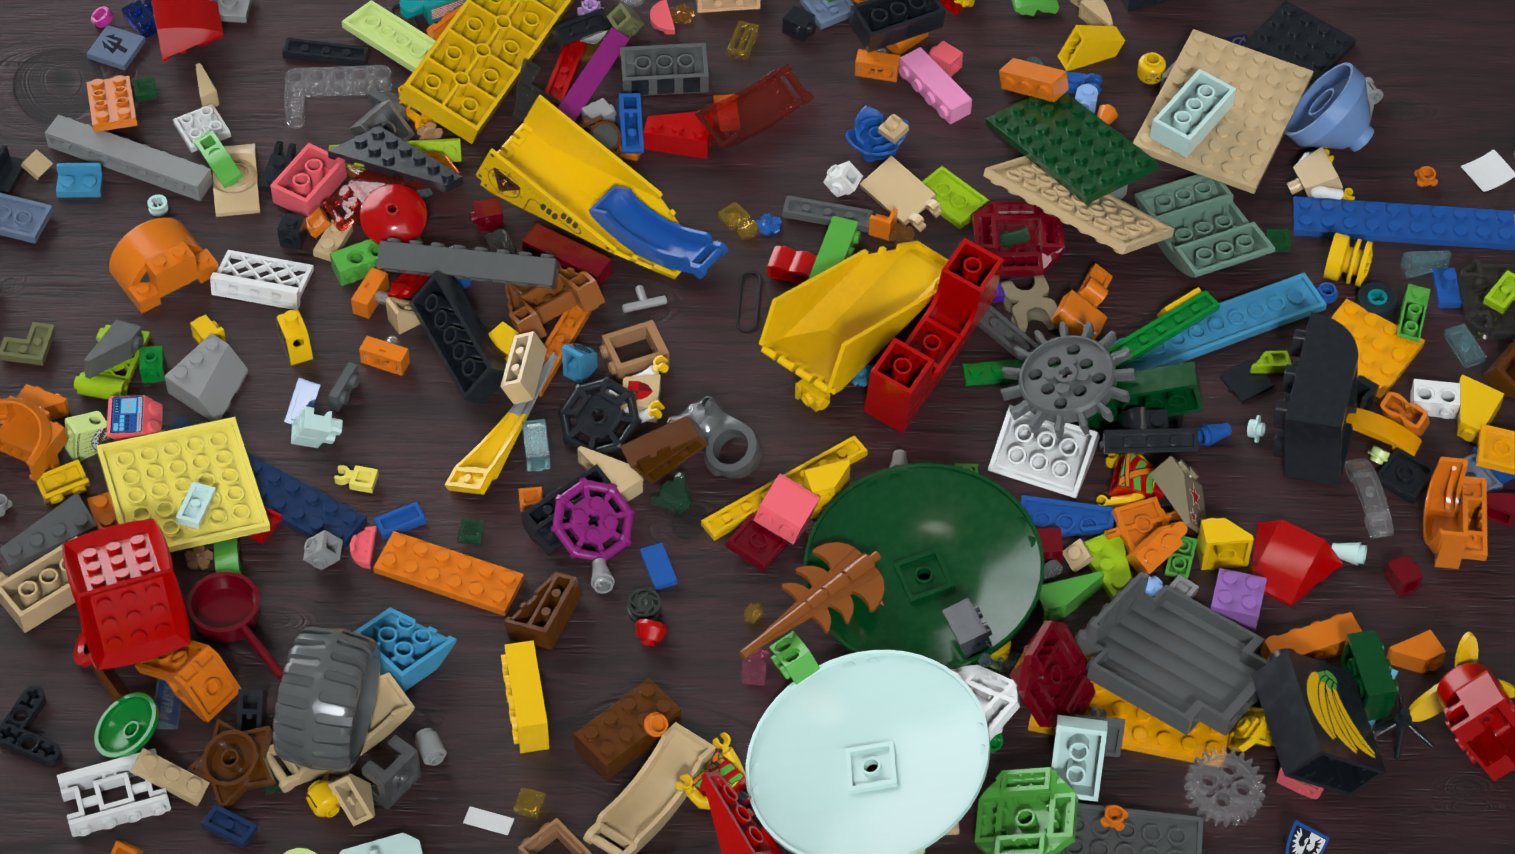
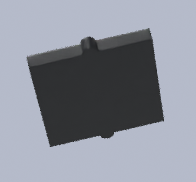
M1253 359L1220 375V379L1229 388V392L1233 393L1242 404L1275 386L1266 373H1250L1251 366L1255 363Z

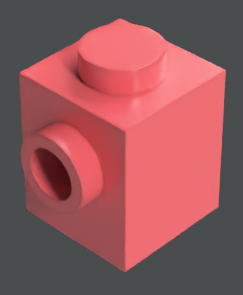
M942 41L930 50L929 56L950 77L962 68L963 52L947 42Z

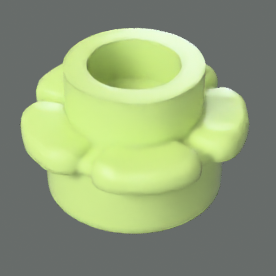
M1373 445L1371 451L1368 450V453L1371 455L1370 460L1381 465L1384 461H1388L1390 452Z

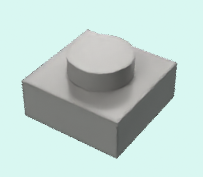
M1180 574L1169 585V587L1191 599L1199 589L1198 585Z

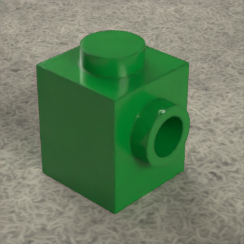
M163 346L139 347V370L142 383L165 381Z

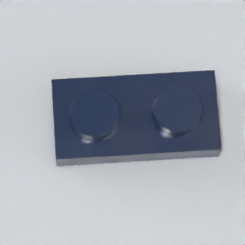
M216 804L201 823L203 829L243 849L246 848L258 831L256 824Z

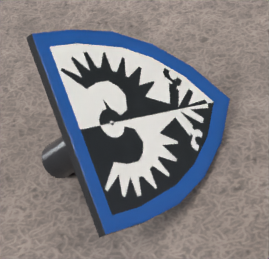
M1294 819L1289 833L1283 836V842L1285 843L1284 854H1323L1330 838Z

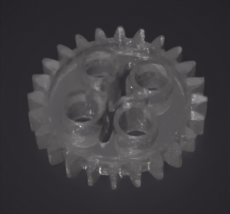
M1222 747L1219 754L1215 748H1212L1210 755L1204 751L1201 756L1202 759L1196 757L1194 760L1195 765L1189 766L1188 771L1190 773H1187L1185 776V780L1188 783L1185 784L1184 789L1190 791L1187 793L1186 799H1193L1190 808H1199L1197 816L1205 813V822L1214 818L1215 826L1219 824L1220 820L1223 821L1225 827H1228L1230 821L1235 826H1238L1240 819L1246 823L1249 816H1255V809L1259 810L1262 803L1260 801H1263L1265 798V794L1262 791L1265 790L1266 785L1260 783L1264 775L1256 774L1260 767H1251L1253 759L1245 761L1244 752L1239 757L1236 756L1234 748L1230 754H1227L1225 747ZM1223 768H1230L1234 774L1229 775L1225 773ZM1243 777V779L1235 781L1236 778ZM1202 779H1209V780H1211V782L1213 783V785H1212V786H1207V785H1205V784L1203 783ZM1237 789H1244L1248 795L1239 794ZM1212 793H1215L1214 796H1212V797H1210V798H1208V797L1206 796V795H1210V794H1212ZM1216 800H1223L1227 806H1219Z

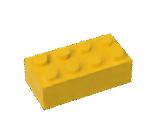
M534 640L506 644L505 654L501 655L514 745L519 744L520 753L550 749L548 723Z

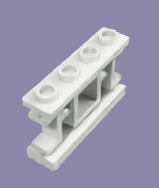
M155 748L148 750L157 755ZM140 752L128 757H121L57 775L63 801L76 799L79 812L67 815L72 837L86 836L91 832L102 829H112L116 825L137 822L142 818L152 815L159 816L171 810L166 788L153 791L152 784L147 780L133 785L130 784L129 778L137 776L130 771ZM123 785L126 786L129 798L104 804L101 791ZM90 788L95 789L96 795L81 799L80 791ZM148 791L149 799L135 802L134 794ZM99 804L100 812L85 815L84 808Z

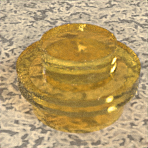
M757 602L755 605L750 603L743 613L746 616L744 619L746 623L750 622L754 625L765 610L761 607V603Z

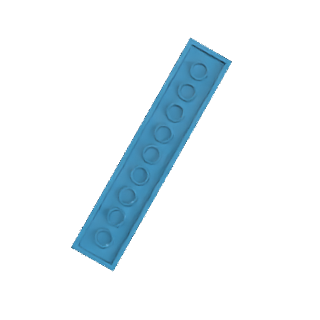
M1304 272L1219 303L1220 308L1217 312L1121 369L1134 368V371L1153 369L1159 366L1176 365L1308 317L1311 312L1318 313L1324 311L1327 304Z

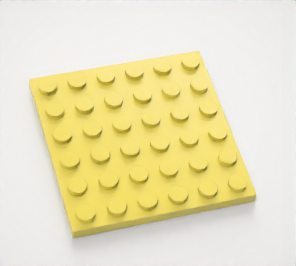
M235 417L96 445L118 524L146 519L157 520L164 533L170 552L270 531V523ZM193 482L216 488V494L199 529L176 523V516Z

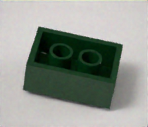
M1376 630L1347 634L1340 662L1343 669L1351 671L1367 718L1369 721L1389 718L1392 708L1395 707V697L1399 693V686L1397 680L1392 678L1391 663L1389 659L1385 658L1383 641L1378 639Z

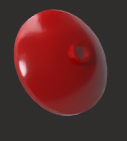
M401 184L384 185L373 190L364 200L360 210L361 226L367 237L380 245V241H387L388 238L399 239L401 243L409 244L410 240H416L425 229L427 223L426 205L421 196L410 187ZM395 208L396 211L394 213H390L389 209Z

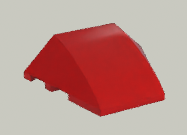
M151 0L163 63L168 61L170 56L181 53V55L187 53L186 50L198 45L201 47L224 37L217 2L211 0Z
M1284 520L1258 523L1250 575L1267 578L1264 594L1290 607L1308 594L1316 584L1326 580L1329 574L1336 569L1339 570L1344 564L1325 539Z

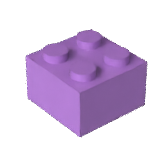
M1219 568L1211 610L1255 633L1267 578Z

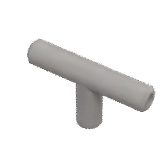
M638 285L635 291L639 301L623 304L622 309L624 313L660 306L667 304V298L663 295L648 299L644 287Z

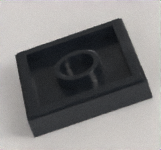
M1397 447L1388 461L1385 462L1374 476L1373 482L1413 505L1429 485L1435 468Z

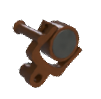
M602 114L593 119L585 117L580 123H577L586 132L587 128L592 126L588 132L592 137L617 157L621 154L620 150L615 151L621 142L620 130L610 121H601L603 119Z

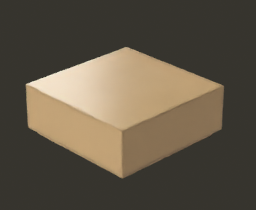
M36 149L21 164V167L38 180L52 167L53 163Z

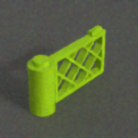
M106 325L105 328H100L96 336V340L98 342L108 331L111 325ZM141 330L142 337L144 338L142 347H146L150 338V332ZM139 350L136 351L133 358L90 379L85 377V372L80 373L74 380V389L77 390V394L107 400L111 396H127L128 385L139 363ZM124 368L127 371L125 376L115 375L114 373Z

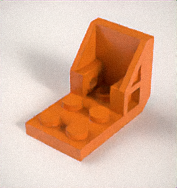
M191 640L188 646L135 665L139 673L165 680L173 693L205 722H209L238 695V690L242 689L220 655L209 645Z

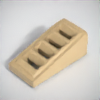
M200 63L196 64L202 107L213 104L214 107L219 106L217 90Z

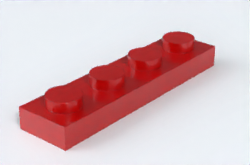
M578 41L563 47L543 95L555 107H559L573 85L588 47L587 42Z

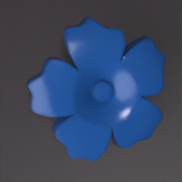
M764 213L761 220H756L755 222L757 230L764 236H769L771 233L776 235L780 232V225L782 224L780 217L774 216L771 219L769 213Z

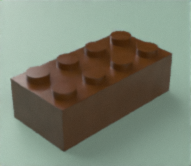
M648 678L574 733L575 750L607 781L660 741L661 736L652 737L644 729V720L648 714L652 712L662 713L667 718L668 730L675 722L681 725V708Z

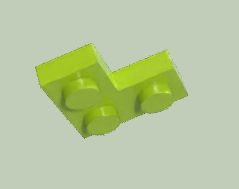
M1508 270L1485 296L1483 304L1501 314L1515 301V274Z

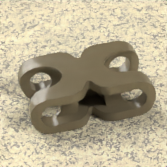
M1044 275L1033 276L1034 282L1032 289L1029 290L1016 288L1012 281L1001 282L1005 295L1004 301H1002L1004 308L1012 313L1011 322L1026 335L1028 322L1032 320L1043 322L1048 330L1059 329V326L1051 320L1057 305L1054 300L1047 296L1049 285Z

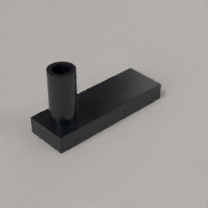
M603 8L556 25L550 30L554 37L547 42V49L550 52H556L560 48L607 31L612 27V24L606 17L607 15Z

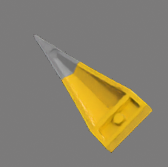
M555 352L551 354L542 367L534 400L514 404L492 431L454 467L445 483L449 491L484 495L491 481L498 478L558 357Z

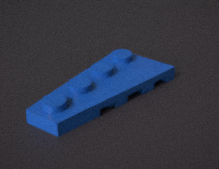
M1026 495L1021 496V505L1031 517L1036 529L1061 528L1062 537L1101 534L1105 530L1113 529L1114 517L1112 510L1115 507Z

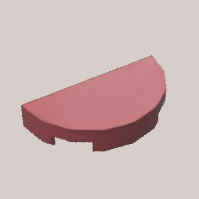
M663 0L652 7L650 23L655 30L658 29L664 31V34L673 35L675 34V27L667 0Z
M377 526L366 527L364 531L359 532L357 535L355 534L351 539V557L362 568L371 570Z

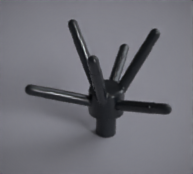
M1400 694L1399 712L1395 714L1394 718L1376 724L1375 727L1377 729H1382L1373 733L1374 738H1377L1393 728L1399 731L1395 750L1396 760L1400 757L1404 731L1408 729L1430 748H1434V744L1412 722L1410 710L1404 707V696Z

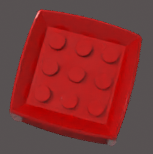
M146 519L118 524L87 533L63 543L62 554L67 578L81 619L82 631L74 648V661L77 665L89 667L93 664L98 670L118 668L155 659L179 650L191 643L185 603L173 571L166 538L157 520ZM86 643L90 652L89 654L84 653V647Z

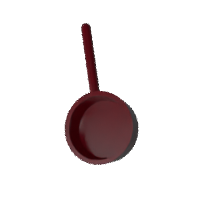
M217 572L198 581L191 589L187 598L188 614L197 632L204 638L218 643L233 642L244 637L278 679H282L283 669L252 632L259 619L260 605L259 592L255 584L246 576L235 572Z

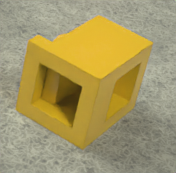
M206 314L190 323L193 338L198 344L211 333L226 342L224 329L222 327L219 328L218 324L214 320L211 321Z
M803 379L795 383V398L797 400L802 399L803 403L808 407L810 406L815 412L825 409L830 404V393H823L814 387L813 383L810 384Z

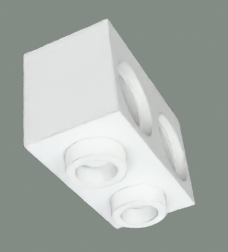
M1414 379L1410 392V403L1421 406L1428 413V416L1457 419L1460 408V383Z

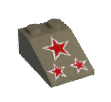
M1171 456L1152 471L1150 475L1184 523L1199 534L1201 520H1206L1202 485L1197 480L1200 476L1192 466L1188 467L1182 459L1178 461Z

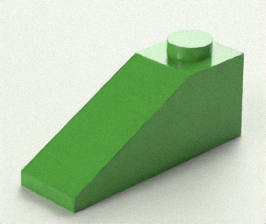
M1103 571L1042 585L1041 594L1036 604V609L1042 623L1044 621H1059L1067 617L1099 591L1103 585Z

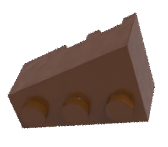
M687 415L620 447L630 467L653 484L709 444L698 423Z
M555 572L535 591L536 595L527 603L524 601L519 606L520 610L512 617L508 616L503 621L509 639L520 642L534 640L535 646L553 649L582 596L578 578Z

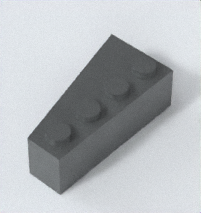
M75 493L0 548L4 566L10 576L72 538L98 530L94 519L79 494Z

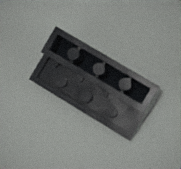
M597 464L522 512L521 520L527 534L533 542L537 541L548 556L564 546L556 534L551 532L550 528L553 526L556 505L555 497L557 494L561 495L578 483L580 478L610 484L611 481ZM589 490L590 496L592 497L599 496L603 498L605 494L603 492ZM581 492L569 501L574 505L583 499ZM611 497L608 502L616 512L620 508ZM564 509L563 523H568L570 520V511ZM591 515L588 516L590 518L588 524L590 526L596 525L598 519ZM570 530L565 531L571 540L575 539Z

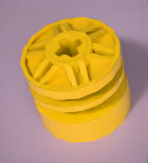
M1335 233L1323 278L1338 281L1342 272L1347 273L1346 284H1350L1352 276L1355 275L1357 276L1355 286L1361 287L1370 269L1373 257V242L1367 241L1365 249L1361 250L1362 239H1358L1355 246L1350 247V236Z

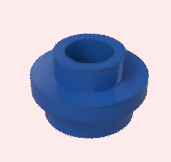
M1324 282L1317 287V291L1326 303L1336 301L1338 291L1334 284Z

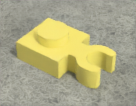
M339 465L338 473L344 475H335L334 479L338 485L349 483L351 490L373 493L379 473L378 469L355 465L353 471L347 466Z

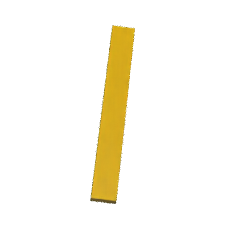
M854 435L783 475L803 487L804 470L848 459L851 465L867 456L868 450ZM776 479L702 519L701 526L714 541L737 529L752 513H757Z

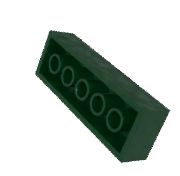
M1195 362L1136 370V380L1119 381L1116 388L1128 391L1130 396L1129 403L1111 398L1106 405L1112 411L1114 418L1112 422L1104 419L1098 412L1086 419L1090 430L1118 425L1119 414L1127 409L1145 407L1146 410L1167 409L1168 417L1204 411L1202 389ZM1081 393V394H1079V395H1077V396H1078V397L1083 396V395H1085V393ZM1079 421L1070 424L1079 426Z

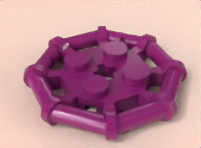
M580 478L578 483L561 495L557 494L555 497L556 505L553 526L550 528L551 532L556 534L569 552V557L591 561L603 558L607 563L608 559L622 549L630 547L632 543L630 539L633 517L636 513L635 509H631L618 491L616 484L613 483L611 485ZM589 490L603 492L605 494L603 498L599 496L592 497L590 496ZM581 492L583 498L575 505L569 501ZM611 497L621 509V512L616 513L608 502ZM564 509L570 511L568 523H563ZM591 515L598 519L597 527L594 524L591 526L588 524L590 520L588 516ZM624 519L622 534L616 532L618 520ZM566 530H570L577 540L575 544L565 532ZM612 538L616 543L605 550L602 543ZM586 543L592 544L591 546H595L596 552L584 550L581 547Z

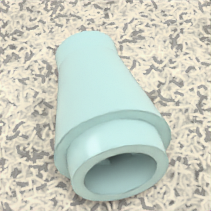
M1361 542L1332 544V549L1341 560L1357 566L1358 564L1365 563L1367 545H1362Z

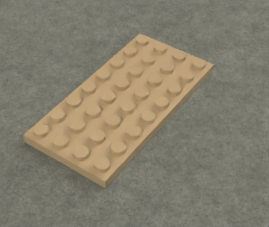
M1025 156L987 167L984 171L983 176L990 179L991 183L1008 189V192L1013 195H1019L1027 203L1042 208L1043 212L1060 218V221L1065 224H1071L1078 228L1079 232L1096 238L1095 240L1098 243L1112 247L1119 254H1126L1171 238L1175 230L1112 194H1108L1086 205Z

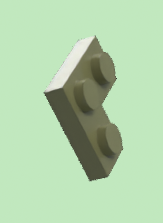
M32 322L27 339L4 337L0 347V360L44 366L56 332L55 325Z

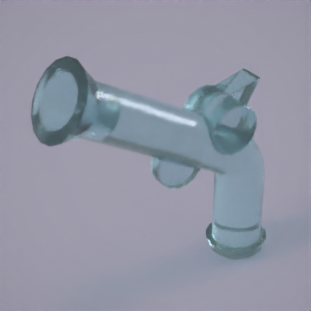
M1013 651L1004 661L1003 657L995 660L988 653H983L980 655L978 663L980 666L990 667L991 671L1002 675L1003 672L1008 671L1018 662L1021 655L1019 652Z

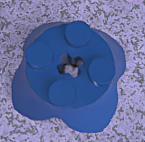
M865 105L856 117L855 129H849L846 132V140L867 162L884 160L890 156H895L907 133L895 144L878 133V127L886 121L883 114L877 109ZM902 119L903 122L909 125L908 120Z

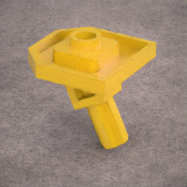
M1250 707L1229 734L1227 747L1232 751L1245 752L1254 744L1268 747L1274 746L1262 708Z

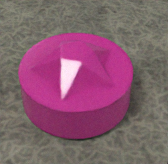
M105 6L96 9L91 16V21L98 28L107 26L113 19V13Z

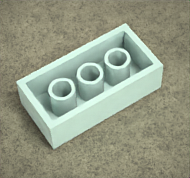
M1199 69L1153 119L1149 138L1187 158L1232 108L1236 88Z

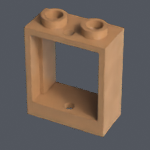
M653 320L602 335V345L599 346L600 353L603 359L607 358L609 372L611 375H615L618 383L623 382V378L640 373L653 365L654 359L659 355H663L668 360L665 364L670 367L669 351ZM640 340H647L653 352L652 354L624 363L620 362L615 348Z
M558 818L554 819L551 823H545L539 829V832L532 837L525 838L518 847V854H537L557 838L572 854L592 853Z

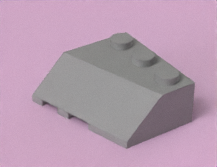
M211 333L164 377L167 391L170 395L212 422L222 420L224 412L228 411L231 405L230 401L246 378L248 368L229 344Z

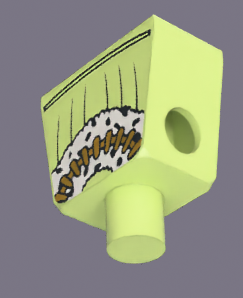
M94 411L65 418V432L68 440L65 444V449L73 461L87 459L97 454L96 445L109 443V437L106 436L107 421L101 412Z

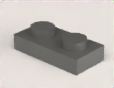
M348 362L328 395L331 410L339 412L343 404L346 405L348 403L352 389L358 386L360 375L358 374L357 364Z

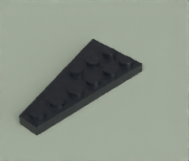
M381 126L374 127L328 150V158L336 160L339 157L345 159L347 164H363L364 169L394 177L397 174L403 176L404 180L408 182L413 180L421 181L423 186L442 192H448L463 184V176Z

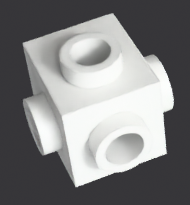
M850 161L831 166L823 183L836 197L845 194L849 195L855 191L863 175Z

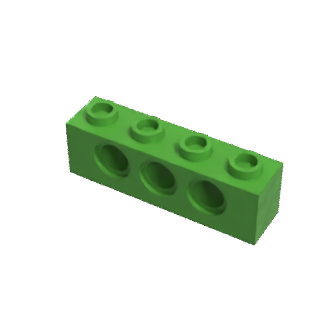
M420 236L415 240L422 242ZM369 239L330 253L331 266L341 286L365 278L371 268L378 269V244Z

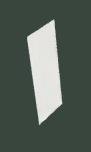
M470 806L463 823L508 835L514 818Z

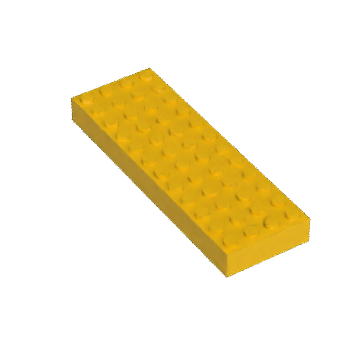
M466 0L405 82L398 99L473 144L552 33L550 30L560 22L575 0Z

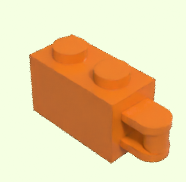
M1180 521L1158 527L1125 558L1138 574L1140 572L1145 574L1152 573L1184 544L1180 538L1187 533V525Z

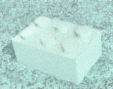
M1058 715L1051 768L1076 792L1078 799L1098 802L1108 721Z

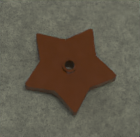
M218 719L212 740L206 746L203 755L191 764L187 770L210 782L218 805L227 810L246 790L276 785L266 760L274 730L270 726L248 731H239Z

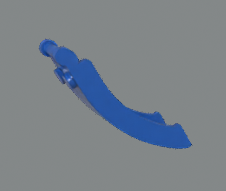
M614 185L589 209L590 215L604 230L634 253L663 267L694 274L699 279H702L707 274V270L729 251L724 243L713 241L709 233L678 225L662 217L639 200L630 188ZM710 252H712L701 264H699Z

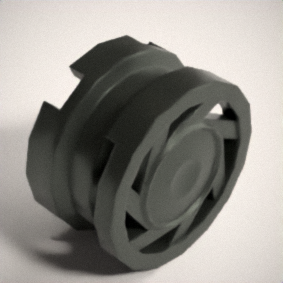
M649 588L634 590L628 598V615L634 623L639 619L653 621L659 619L661 598L658 593Z

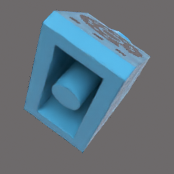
M579 343L564 344L562 346L563 375L579 384H584L598 367L597 353L593 349L584 347Z

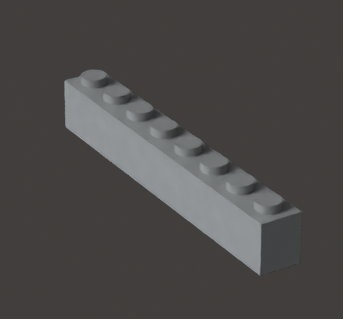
M58 115L45 131L47 144L50 148L92 163H100L103 167L201 201L213 184L211 169L205 165L190 162L185 158H179L165 151H159L146 144H140L128 138L114 135L109 131L94 132L93 126L83 124L69 117L66 118Z

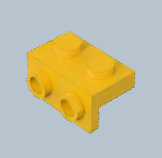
M79 459L44 472L36 482L45 504L49 502L51 504L59 503L65 499L64 496L71 493H84L87 491L86 487L90 486V481L86 477Z

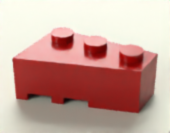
M716 110L648 116L643 131L644 150L708 159L716 128Z

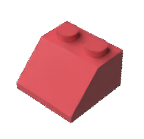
M780 473L762 501L753 521L794 545L805 531L821 497Z

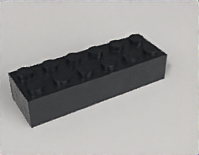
M435 272L409 304L464 400L484 404L501 385L506 364L456 278Z

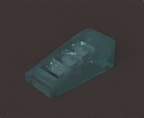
M1405 252L1402 256L1401 268L1407 278L1431 273L1433 268H1448L1451 252Z

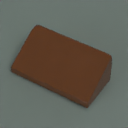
M93 665L95 676L113 702L130 694L113 668L98 670Z

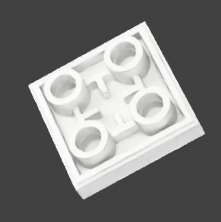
M213 104L173 119L175 127L191 153L198 150L192 140L210 129L220 141L231 137L230 130Z

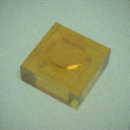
M522 787L514 806V813L538 819L546 800V793Z

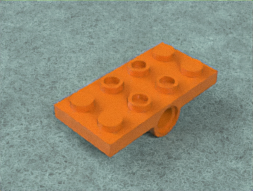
M119 75L110 79H94L91 82H86L94 132L138 126L129 76Z

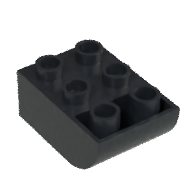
M1311 312L1307 330L1295 329L1291 356L1300 357V359L1295 358L1294 364H1287L1285 368L1283 392L1289 393L1286 394L1285 400H1278L1276 404L1274 428L1280 429L1276 433L1273 455L1284 458V477L1340 485L1353 431L1352 424H1347L1346 419L1349 413H1356L1358 348L1352 334L1341 323L1328 316Z

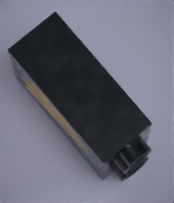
M1285 648L1273 652L1267 659L1268 664L1252 674L1285 777L1352 796L1386 772L1351 671L1330 665L1325 660H1316L1298 654L1294 649Z

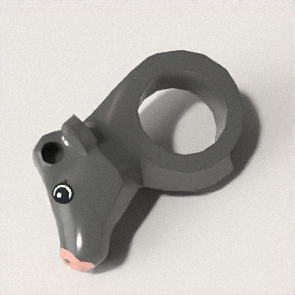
M707 395L701 401L690 404L682 413L668 419L667 423L669 424L688 415L698 423L709 444L703 450L705 464L714 476H725L730 479L743 478L756 470L763 458V447L756 433L743 422L726 414L719 401L714 397ZM737 437L747 439L748 450L740 461L734 464L720 462V450L728 440Z

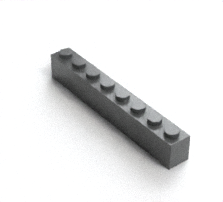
M395 238L380 241L377 268L381 271L432 276L435 272H439L462 280L557 289L560 262L550 254H541L540 257H534L529 252H519L518 255H515L503 249H497L495 253L488 252V249L483 247H475V250H466V246L453 245V248H447L441 243H431V246L423 245V242L410 240L409 244L401 243V240Z

